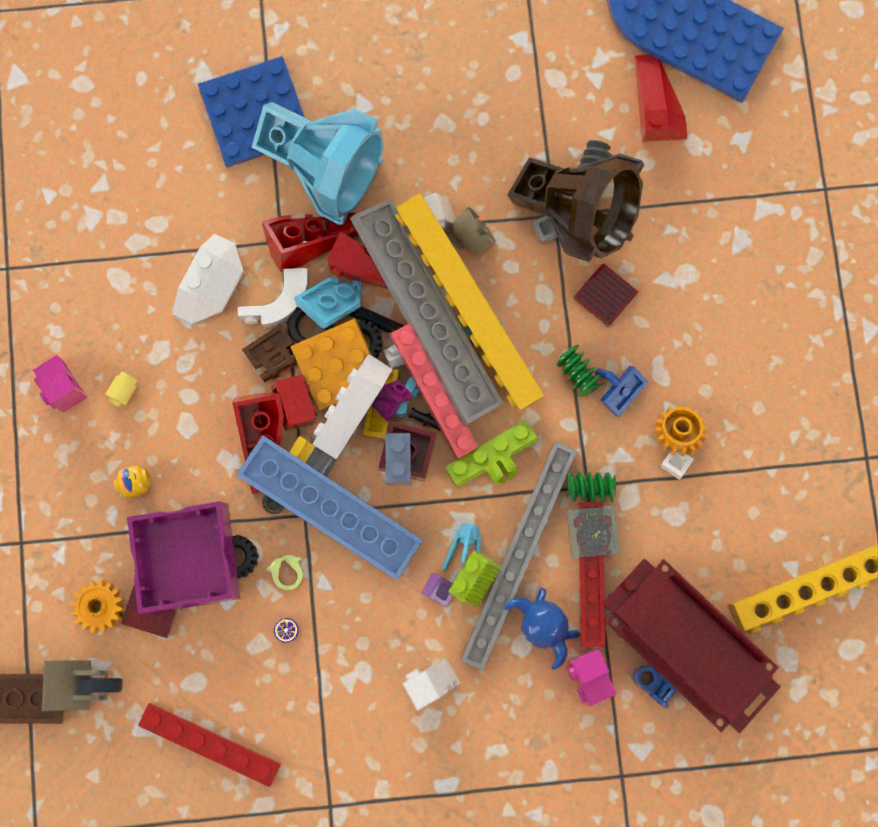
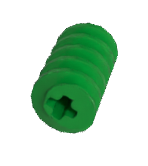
M577 344L564 352L559 357L560 359L556 365L557 367L565 366L562 374H570L567 378L568 382L576 381L573 389H581L578 393V396L581 398L591 394L604 383H597L601 377L600 375L592 376L595 367L586 368L590 360H581L585 353H576L579 347Z
M568 472L566 477V496L568 498V495H571L573 502H576L577 496L580 495L582 502H585L587 495H590L592 502H595L596 496L599 495L601 502H604L606 495H609L610 501L614 502L616 495L615 474L612 479L610 473L606 472L602 479L600 472H596L593 479L591 472H587L583 479L582 473L577 472L574 479L572 472Z

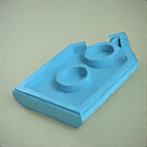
M329 277L297 295L294 300L296 305L321 328H326L360 308L362 281L352 280V282L339 281V278Z

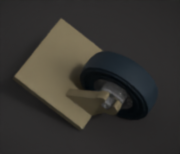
M91 660L44 661L42 711L90 709V700H107V693L122 691L123 681L120 678H108V670H91Z

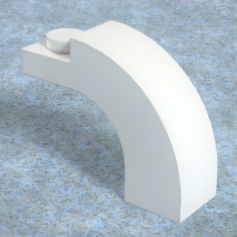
M307 268L284 269V287L278 299L265 306L238 307L239 319L244 321L245 324H257L258 321H261L264 329H272L280 324L284 325L289 322L294 311L299 308L294 298L309 289V273Z

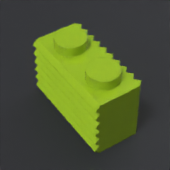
M473 550L448 592L460 601L478 607L479 603L482 602L481 599L487 594L486 591L489 590V586H492L491 582H494L496 574H499L501 566L487 556Z

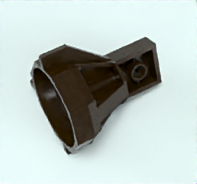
M619 153L579 168H562L529 157L507 196L514 205L549 216L564 252L569 256L590 262L593 256L602 259L620 250L625 240L631 241L634 236L631 230L638 219L643 181L639 174L644 167V163L640 159ZM613 179V198L609 212L605 214L597 210V206L605 188ZM593 226L599 229L594 235Z

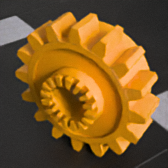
M677 405L674 409L671 406L668 407L666 413L661 412L659 419L655 423L657 428L654 431V435L659 436L657 443L665 444L663 447L664 451L668 448L672 449L671 455H674L676 451L680 452L681 457H684L686 451L692 455L695 448L698 450L701 448L702 442L707 437L704 434L707 430V426H703L704 417L700 418L698 411L691 410L690 406L684 408ZM678 428H679V429H682V430H684L685 433H682V432L678 431L677 429H678Z
M99 580L98 583L89 581V587L81 585L82 593H74V596L78 598L77 602H71V605L76 607V610L72 611L71 615L78 616L75 623L83 624L82 630L88 631L90 629L91 633H98L99 630L102 633H106L107 627L115 628V622L122 620L120 614L125 611V608L122 607L125 598L119 597L121 590H113L114 584H106L103 580ZM100 601L102 603L101 610L96 612L95 605Z

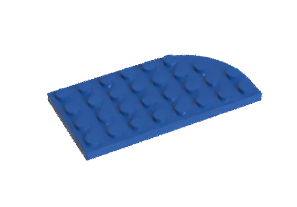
M608 0L610 14L615 25L630 43L743 103L784 29L731 0Z

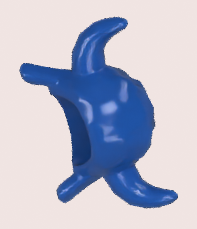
M540 588L534 603L524 597L511 599L504 609L517 608L524 613L521 622L522 633L534 647L541 649L551 647L555 654V661L551 668L555 670L561 667L567 657V646L564 640L577 638L580 636V632L578 630L568 631L569 622L566 615L559 606L544 600L546 596V589Z

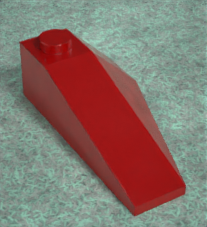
M340 232L327 260L330 268L329 271L339 278L344 276L349 280L362 281L365 284L389 289L373 259L366 252L367 248L343 232Z

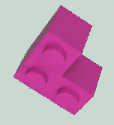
M58 355L33 369L37 376L34 378V381L42 390L39 394L45 404H50L53 409L57 408L65 412L87 398L64 360Z
M599 649L590 650L568 661L569 667L566 669L571 680L577 681L580 687L576 691L582 703L586 702L591 707L617 695L607 674L609 670Z

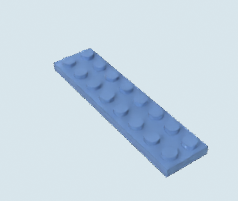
M265 436L261 437L236 474V476L395 580L399 578L423 541Z

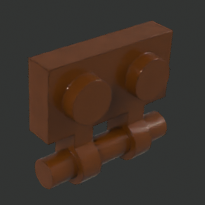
M281 324L242 349L255 370L263 365L267 369V371L259 375L264 383L271 378L274 380L279 376L280 372L289 366L292 368L297 362L294 354H290L287 350L290 346L294 345V342ZM282 354L284 359L273 366L270 360Z

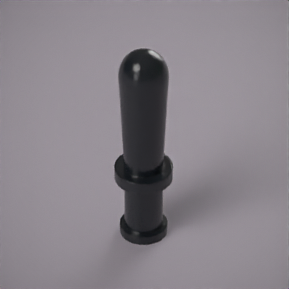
M412 407L408 418L422 422L425 427L429 425L441 431L431 413L425 414Z

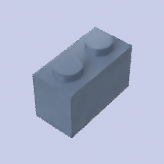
M410 433L386 434L387 485H411Z

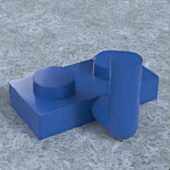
M629 366L620 378L609 370L602 368L595 370V375H600V378L608 380L613 385L600 401L617 417L623 413L648 384V381L633 366Z

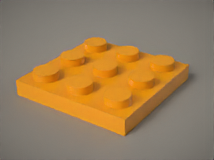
M356 318L290 346L306 383L309 384L310 392L319 411L339 402L335 398L342 386L346 389L349 386L350 382L346 380L353 368L359 370L367 355L372 356Z

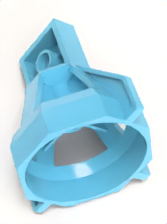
M273 102L263 105L251 147L288 165L299 177L317 213L339 225L344 224L348 213L355 210L373 182L377 168L382 165L384 160L381 158L384 145L382 131L377 127L378 120L355 108L310 121Z

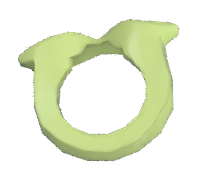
M285 555L282 558L275 559L266 569V571L271 572L277 587L283 590H293L299 586L303 579V571L299 563L301 556ZM284 560L298 574L297 581L289 586L283 585L278 578L279 568Z

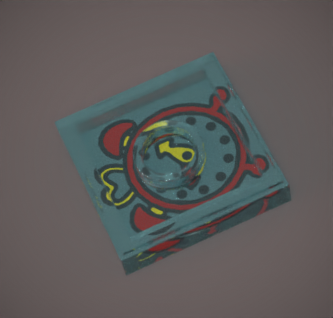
M615 506L566 511L572 559L620 554Z

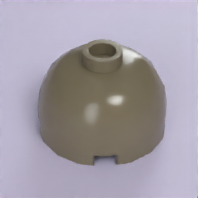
M468 207L456 217L453 223V232L455 234L453 241L460 250L465 248L470 253L478 254L495 245L496 240L487 225L478 219L480 216L471 207Z

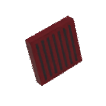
M602 263L573 299L609 328L639 291Z

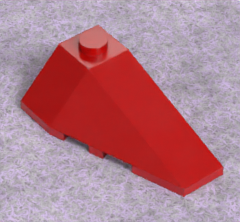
M650 54L635 55L642 142L687 139L686 116L661 60Z
M349 212L345 223L342 225L325 217H313V214H305V218H291V215H283L263 221L262 227L269 251L280 272H284V269L300 267L333 248L340 232L351 238L357 236L358 232L350 219L356 213Z
M257 393L234 398L232 404L244 460L246 461L262 436H265L281 447L284 412L280 393ZM250 485L252 494L261 492Z

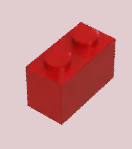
M298 375L274 382L271 389L273 393H280L284 412V431L311 425L316 419L317 409L315 404L310 401L309 384L304 381L303 376Z

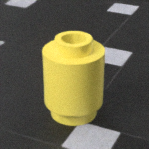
M121 371L119 376H115L105 393L109 397L107 402L118 408L121 404L126 406L137 388L135 385L138 380Z

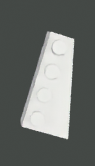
M369 354L359 370L353 368L346 380L350 382L347 389L342 386L335 398L339 401L336 407L331 404L324 415L328 420L325 424L320 422L313 433L317 436L313 445L337 459L383 387L392 369Z

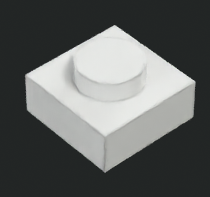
M395 345L383 350L391 369L405 364Z
M670 451L660 467L680 480L694 459L686 453L684 457H681L679 451L671 455Z

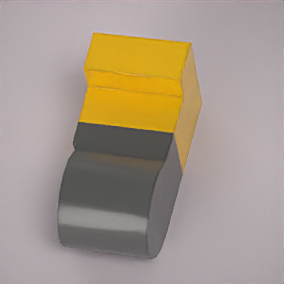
M301 436L298 437L289 453L326 477L336 463L334 458Z

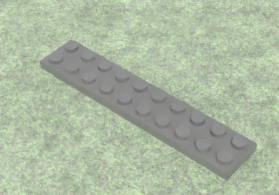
M392 199L386 200L353 215L350 219L408 324H411L445 392L465 426L504 403L441 288L434 280L430 268L425 265L420 257L421 252L418 246L414 247L408 235L410 232L407 226L402 227L395 216L399 212Z

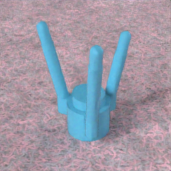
M462 523L460 530H456L455 538L442 566L443 571L447 569L459 540L460 544L464 545L461 559L462 564L466 563L469 546H474V542L476 552L481 553L482 535L478 534V526Z

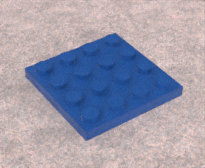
M283 56L198 84L226 168L265 155L251 148L263 105L273 102L304 117Z

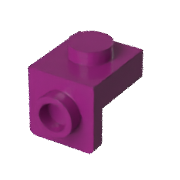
M396 380L381 388L372 406L386 421L394 418L401 404L410 400L413 395L400 381Z

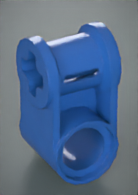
M639 666L633 672L634 683L648 693L653 700L667 709L669 700L678 691L651 667ZM647 670L651 675V679L648 683L643 684L640 680V675L643 671Z

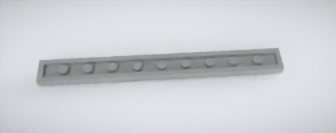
M555 441L461 661L478 669H484L509 609L505 610L504 607L516 595L577 452L576 450Z

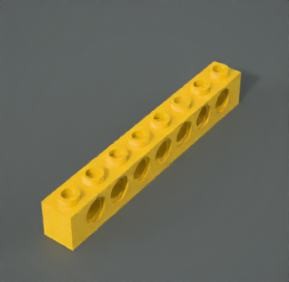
M878 544L729 604L739 630L748 631V634L754 633L762 629L761 624L770 622V625L783 621V616L788 613H792V616L805 612V607L813 604L814 607L827 603V598L835 595L836 598H840L850 594V588L857 586L858 589H862L872 585L870 580L878 577ZM867 560L873 564V571L871 573L865 569ZM845 569L849 570L852 575L849 582L843 578ZM823 578H826L830 583V588L827 591L821 587ZM801 587H805L808 591L806 600L799 596ZM780 595L786 599V606L783 609L777 605V598ZM758 604L762 605L765 610L761 618L755 614V607Z

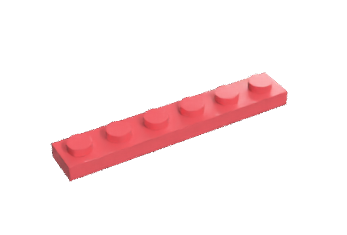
M409 323L390 333L389 335L455 458L458 459L478 448L467 425H463L411 324Z

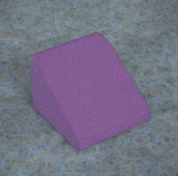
M432 573L421 593L447 607L453 596L448 592L453 583L440 575Z

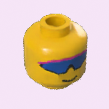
M135 465L119 470L117 480H114V486L118 494L122 493L126 499H132L147 494L148 487H151V479L146 468L142 469L141 466Z

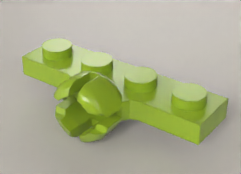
M524 420L446 465L445 469L457 488L485 473L489 475L493 483L503 484L506 481L502 477L504 476L502 471L505 472L509 480L517 473V467L512 457L538 442V437L528 422Z

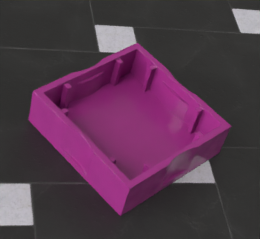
M218 501L189 506L174 512H154L127 517L130 549L135 564L134 584L138 614H153L240 599L229 506L227 503Z

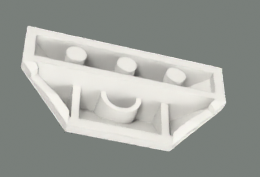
M214 234L199 248L178 287L172 315L195 324L223 312L244 273L235 243Z

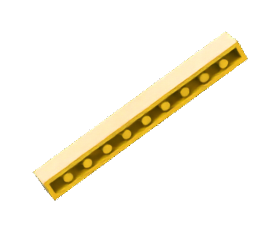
M418 193L396 207L399 213L395 216L402 227L407 225L411 233L408 237L414 247L420 246L423 251L420 257L427 267L432 266L436 274L432 275L439 287L444 286L448 294L445 295L451 307L456 306L461 314L457 315L464 328L469 326L473 333L470 335V338L476 348L481 346L485 352L482 358L489 368L493 366L497 374L494 377L501 388L503 386L507 388L510 394L506 397L512 407L518 406L519 410L543 397L542 390L422 194Z

